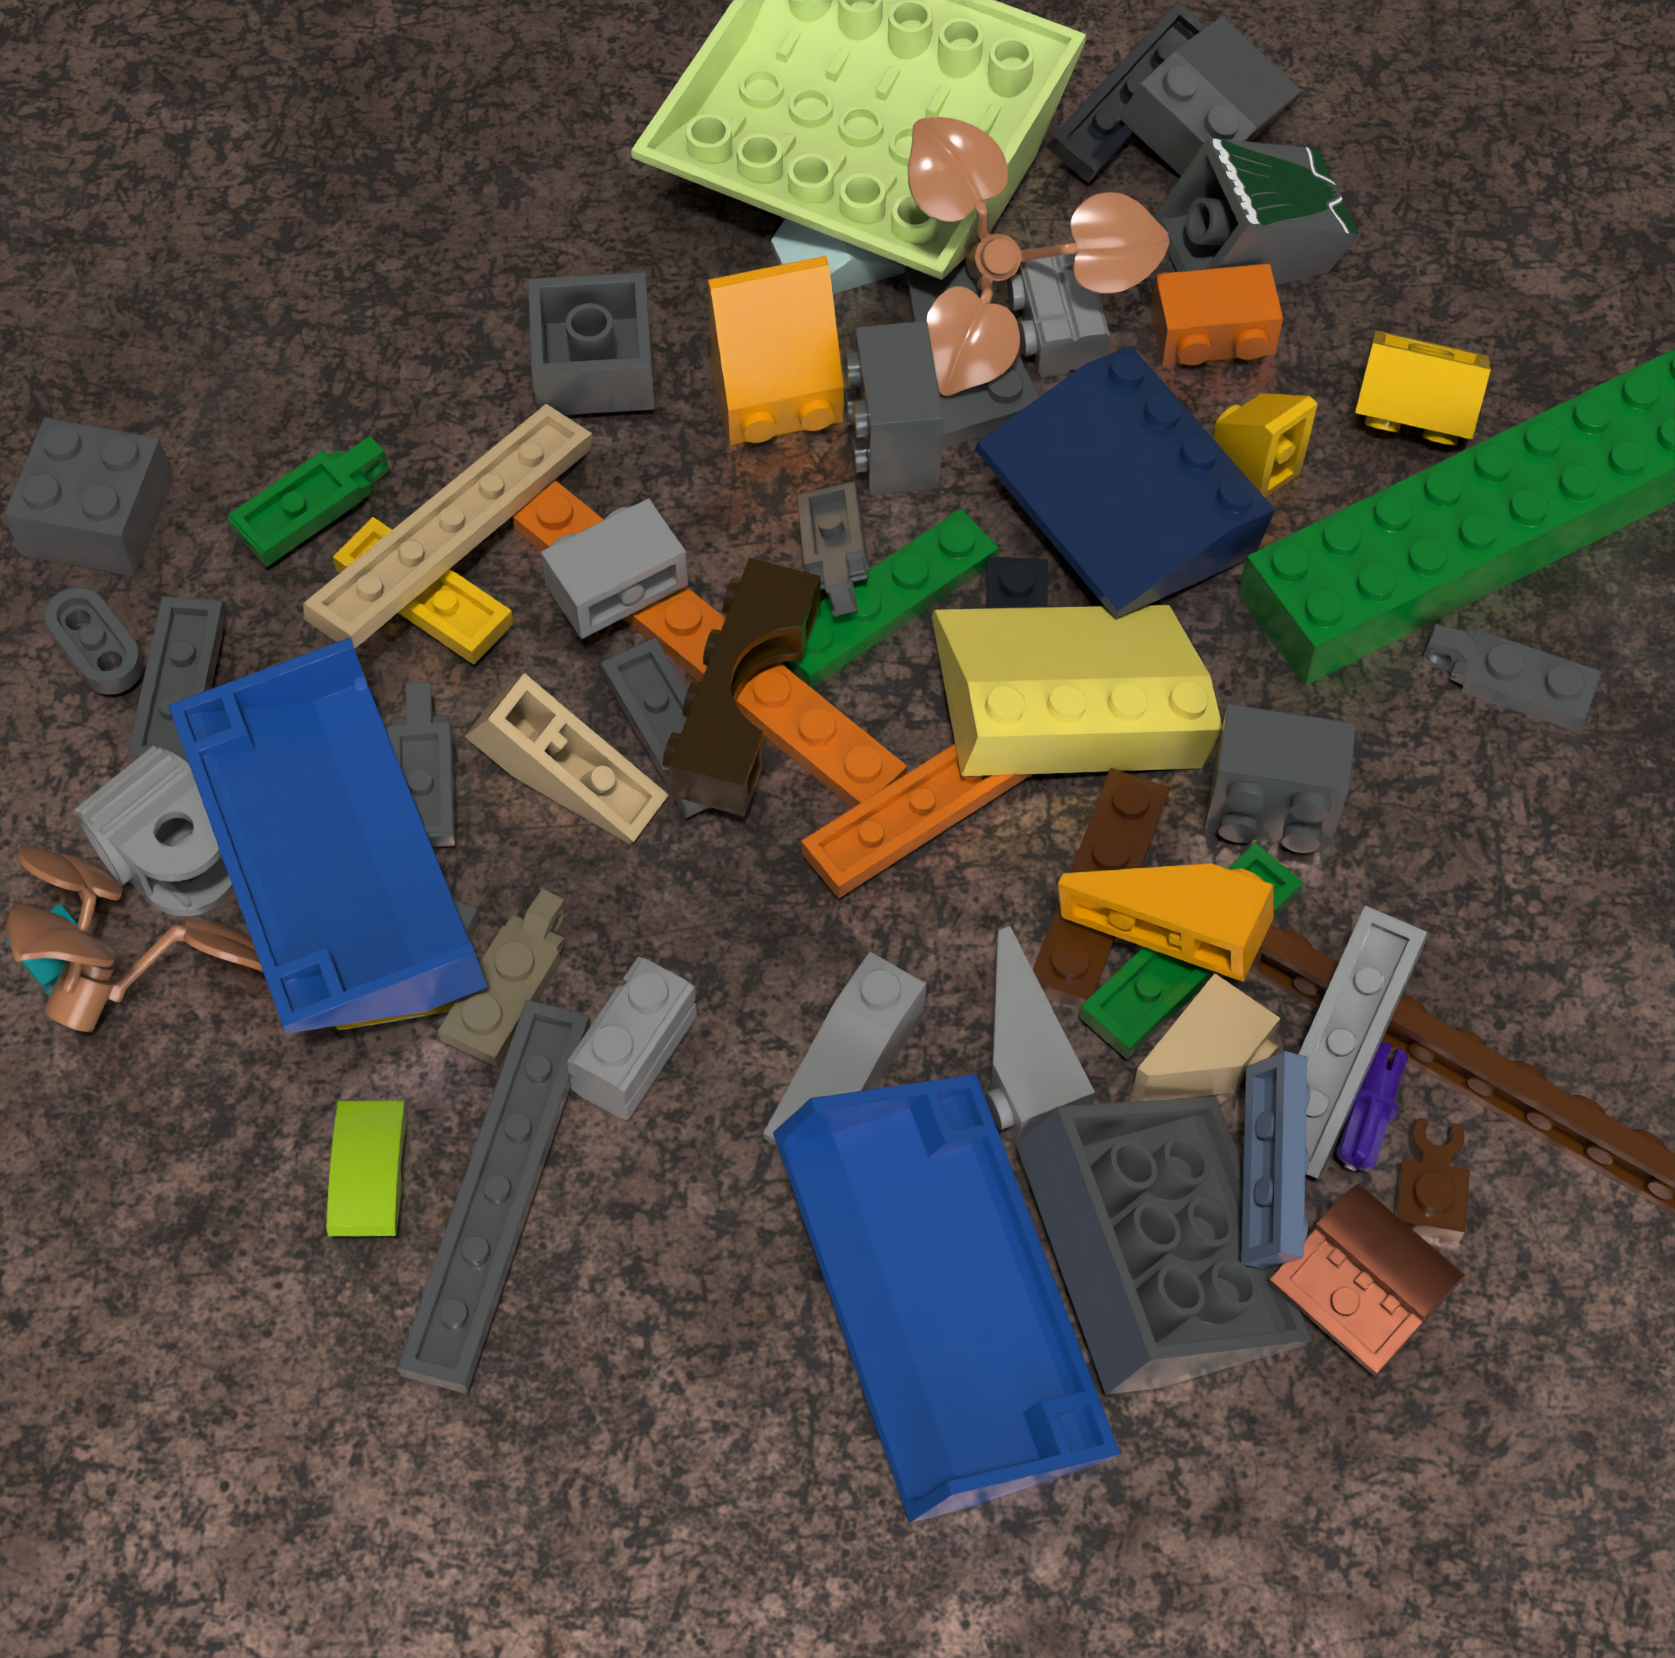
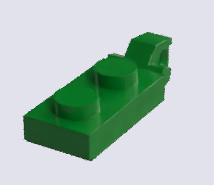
M371 436L344 454L339 450L328 454L323 449L231 512L229 517H227L230 528L262 564L268 567L360 503L373 490L371 486L390 471L386 453Z

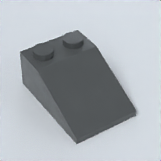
M1221 16L1175 50L1139 85L1118 118L1182 176L1207 138L1252 142L1299 96L1302 90L1230 22Z

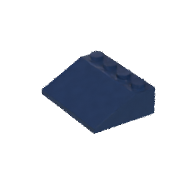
M1132 346L1084 364L977 442L975 448L978 455L1115 619L1246 561L1247 555L1258 550L1275 512L1274 507Z

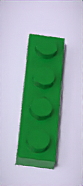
M960 508L867 571V579L854 582L858 611L833 616L830 598L828 597L823 600L803 659L785 661V663L803 682L811 688L986 570L987 557H999V547Z
M1254 843L1227 868L1230 870H1248L1258 875L1263 881L1273 884L1274 919L1300 895L1304 884L1257 843ZM1143 947L1081 1005L1079 1018L1123 1057L1128 1059L1199 992L1214 973L1217 974V972Z

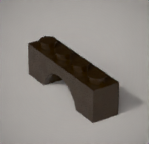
M749 557L741 580L734 578L730 580L723 601L722 612L724 615H727L721 630H711L705 645L703 665H706L707 668L701 682L692 680L683 705V716L687 717L681 734L673 732L670 735L664 751L662 767L670 771L671 793L673 797L745 816L764 764L763 731L753 725L740 712L735 703V698L743 684L759 670L772 664L803 659L821 610V576Z

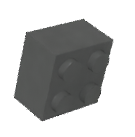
M646 272L528 279L531 369L537 411L545 404H548L563 415L655 409Z
M927 321L855 327V352L845 353V372L848 389H844L847 424H853L855 437H852L851 440L855 473L865 472L869 495L938 489L940 486L944 417Z
M44 417L3 514L20 556L136 577L173 481L160 439Z
M1227 704L1212 767L1204 832L1218 834L1226 840L1238 843L1256 840L1282 844L1287 849L1295 852L1307 853L1316 850L1330 852L1349 792L1356 723Z

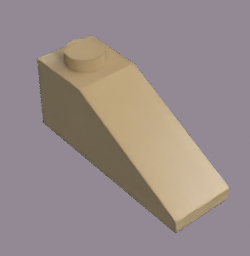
M525 673L500 690L464 736L512 777L628 844L636 840L668 797V794Z

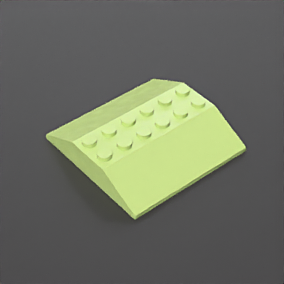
M733 0L632 148L631 155L633 159L943 280L966 258L968 249L977 241L974 236V231L977 229V212L974 208L966 218L960 221L942 222L927 216L919 209L910 193L907 172L912 146L913 124L923 118H953L981 129L999 145L1008 166V182L1000 194L983 200L988 209V232L990 234L1037 155L1084 47L1086 34L996 0Z

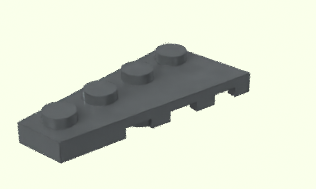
M966 258L943 280L904 265L911 318L914 322L926 321L927 313L932 303L940 294L951 287L963 286L972 290L979 298L981 296V290L977 287L978 281L967 270ZM1017 354L1012 365L994 380L950 396L940 394L944 417L942 449L990 434L1040 397L1019 354Z

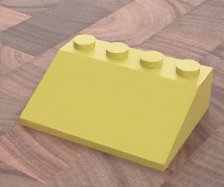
M1146 605L1117 619L1112 616L1105 606L934 610L933 626L961 776L1007 775L1015 773L1107 772L1110 768L1119 771L1200 769L1220 737L1222 722L1211 676L1170 605Z

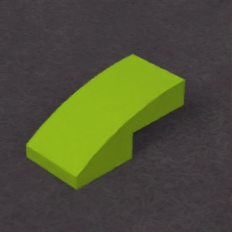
M405 1100L338 1101L328 1186L326 1223L328 1236H396L403 1189L400 1167L407 1124Z

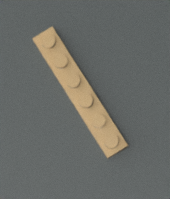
M545 404L303 603L304 620L334 641L339 642L351 638L354 648L358 647L591 450L592 433L548 404Z

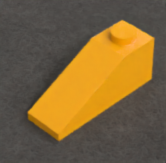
M1212 863L1063 873L1058 882L1062 918L1244 982L1274 919L1273 884L1263 881L1258 875L1248 870H1230Z

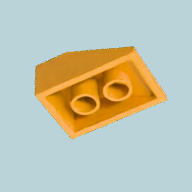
M821 256L709 279L708 299L713 392L729 445L732 446L746 442L760 443L774 436L802 430L816 431L830 424L843 422L844 383L830 268L827 257Z

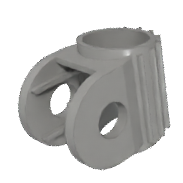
M153 745L74 809L73 815L77 818V824L81 827L104 866L120 886L125 885L129 881L149 903L160 911L176 916L199 915L219 906L233 892L231 880L189 763L176 754L160 747L156 748ZM202 874L196 880L190 882H181L182 880H187Z

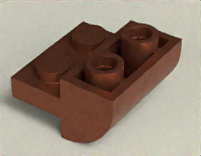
M1358 1183L1347 1191L1316 1223V1228L1304 1242V1257L1284 1263L1271 1277L1270 1284L1376 1377L1411 1336L1425 1324L1464 1280L1466 1275Z

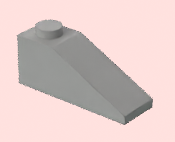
M1007 926L998 930L994 965L990 1091L985 1093V1099L997 1128L1002 1130L1008 1127L1017 1144L1056 1107L1093 1104L1095 1091L1011 926Z
M869 952L834 1002L763 1132V1138L777 1146L773 1132L810 1098L876 1089L924 1018L926 983Z

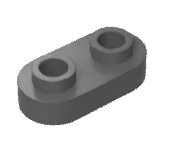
M74 587L59 592L49 601L45 609L44 620L51 638L90 689L101 694H117L128 690L139 680L143 671V660L137 643L97 592L88 588ZM79 623H89L82 627L81 630H72ZM120 664L119 667L113 670L104 671L109 665Z

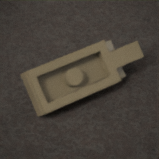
M542 889L527 910L524 919L512 915L507 921L506 926L502 925L479 963L488 988L456 1000L438 1029L440 1041L495 1067L501 1064L509 1050L525 1001H539L561 964L560 952L565 941L564 937L557 935L568 917V913L565 912L564 908L565 899Z

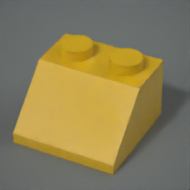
M1375 330L1355 413L1366 415V425L1386 431L1399 432L1401 423L1424 428V438L1443 444L1457 445L1459 437L1473 439L1491 371L1489 356Z

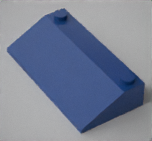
M351 638L168 705L286 1033L426 1012L488 988L472 943L468 939L376 707Z
M976 1074L810 1098L773 1132L909 1523L968 1509L1112 1460L1121 1455Z

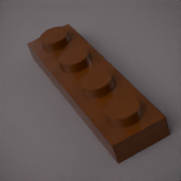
M1110 768L1070 873L1143 868L1166 806L1170 787ZM1060 900L1033 971L1048 999L1080 1009L1081 1005L1097 991L1116 937L1062 918Z

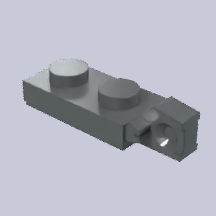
M853 481L797 495L803 560L806 572L821 576V589H825L829 595L833 616L858 611L854 582L868 578L869 562L861 501L856 482Z
M1438 624L1435 625L1431 633L1422 662L1451 672L1450 679L1463 685L1462 693L1575 732L1581 731L1602 673V671L1485 631L1482 633L1480 630L1468 629L1465 632Z
M431 682L405 683L406 718H392L391 725L387 726V734L432 847L455 846L453 732L449 716H435V700L432 697Z

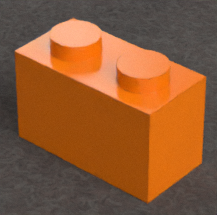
M1270 263L1155 275L1150 313L1162 366L1173 364L1197 365L1205 361L1236 358L1252 360L1261 356L1276 355L1283 315Z

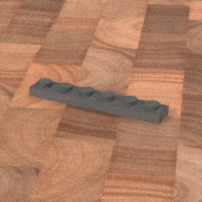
M525 1001L397 1367L401 1377L465 1394L468 1393L571 1087V1075L568 1071L567 1060L591 1027L589 1015L535 1001Z

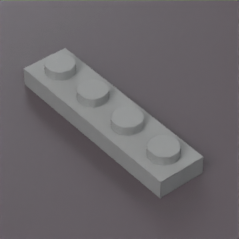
M1364 906L1299 1052V1055L1307 1056V1083L1310 1088V1101L1306 1110V1149L1309 1155V1166L1306 1174L1317 1179H1321L1429 935L1427 931L1368 906Z

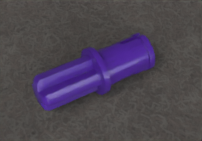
M1380 1043L1346 1120L1337 1150V1157L1343 1161V1166L1352 1171L1357 1169L1370 1171L1375 1167L1387 1124L1395 1121L1399 1111L1394 1100L1403 1070L1408 1062V1057L1402 1049L1397 1048L1392 1062H1388L1387 1059L1392 1048V1044Z

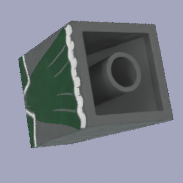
M1207 138L1153 216L1168 232L1170 242L1167 250L1177 272L1270 263L1275 286L1329 273L1359 235L1318 148Z

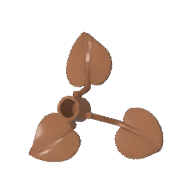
M923 118L913 124L912 146L907 172L910 193L919 209L927 216L942 222L960 221L966 218L974 208L977 212V229L974 231L977 241L968 249L966 267L969 274L978 281L977 287L981 290V296L979 298L972 290L963 286L951 287L936 298L926 317L939 393L941 395L950 396L965 389L992 381L1002 375L1014 362L1020 347V332L1017 320L1005 306L989 303L993 296L991 284L1013 276L1018 270L1020 262L1075 254L1072 271L1074 279L1079 286L1091 292L1111 294L1127 290L1143 281L1158 267L1164 258L1170 242L1168 232L1138 201L1117 192H1104L1093 195L1075 209L1069 223V231L1074 243L1020 250L1017 243L1011 237L1005 234L990 235L988 232V209L983 200L1000 194L1008 182V166L999 145L981 129L953 118Z
M19 847L16 857L28 872L55 886L77 891L82 901L77 926L58 914L25 904H15L12 906L7 917V934L16 962L40 958L66 961L44 1008V1012L56 1022L79 1031H93L107 999L121 1002L126 989L170 945L177 941H185L190 946L204 953L263 972L251 936L229 925L188 916L183 925H173L140 959L115 981L111 977L114 971L113 963L116 959L115 952L105 941L89 934V929L96 904V895L117 901L122 895V886H120L110 872L88 860L68 854L54 853L37 847Z

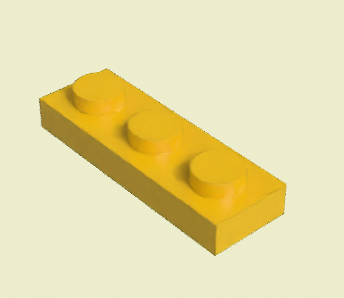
M372 517L333 556L336 571L341 573L392 531V529ZM451 569L446 571L398 612L473 665L514 624L512 610Z

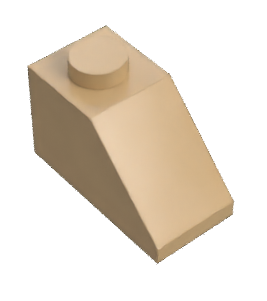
M1214 973L1138 1067L1132 1096L1139 1101H1153L1234 1093L1246 1079V1066L1278 1053L1280 1047L1273 1043L1280 1017Z

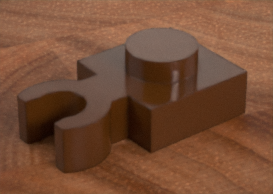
M1418 1118L1409 1137V1148L1417 1161L1402 1159L1397 1175L1394 1214L1421 1236L1460 1242L1465 1233L1470 1170L1451 1167L1450 1165L1458 1156L1464 1143L1463 1127L1461 1124L1453 1123L1448 1134L1447 1144L1437 1146L1432 1144L1426 1137L1427 1119Z

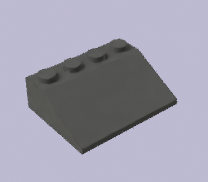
M1216 1097L1058 1106L1016 1144L1105 1395L1162 1388L1300 1348L1312 1341L1301 1311L1270 1284L1271 1277L1279 1270L1282 1264L1265 1269L1241 1264L1244 1166Z

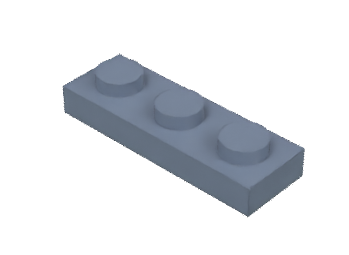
M1284 1051L1246 1066L1242 1265L1265 1269L1304 1257V1242L1308 1232V1223L1304 1215L1305 1176L1309 1166V1155L1306 1149V1110L1310 1101V1088L1307 1083V1056Z

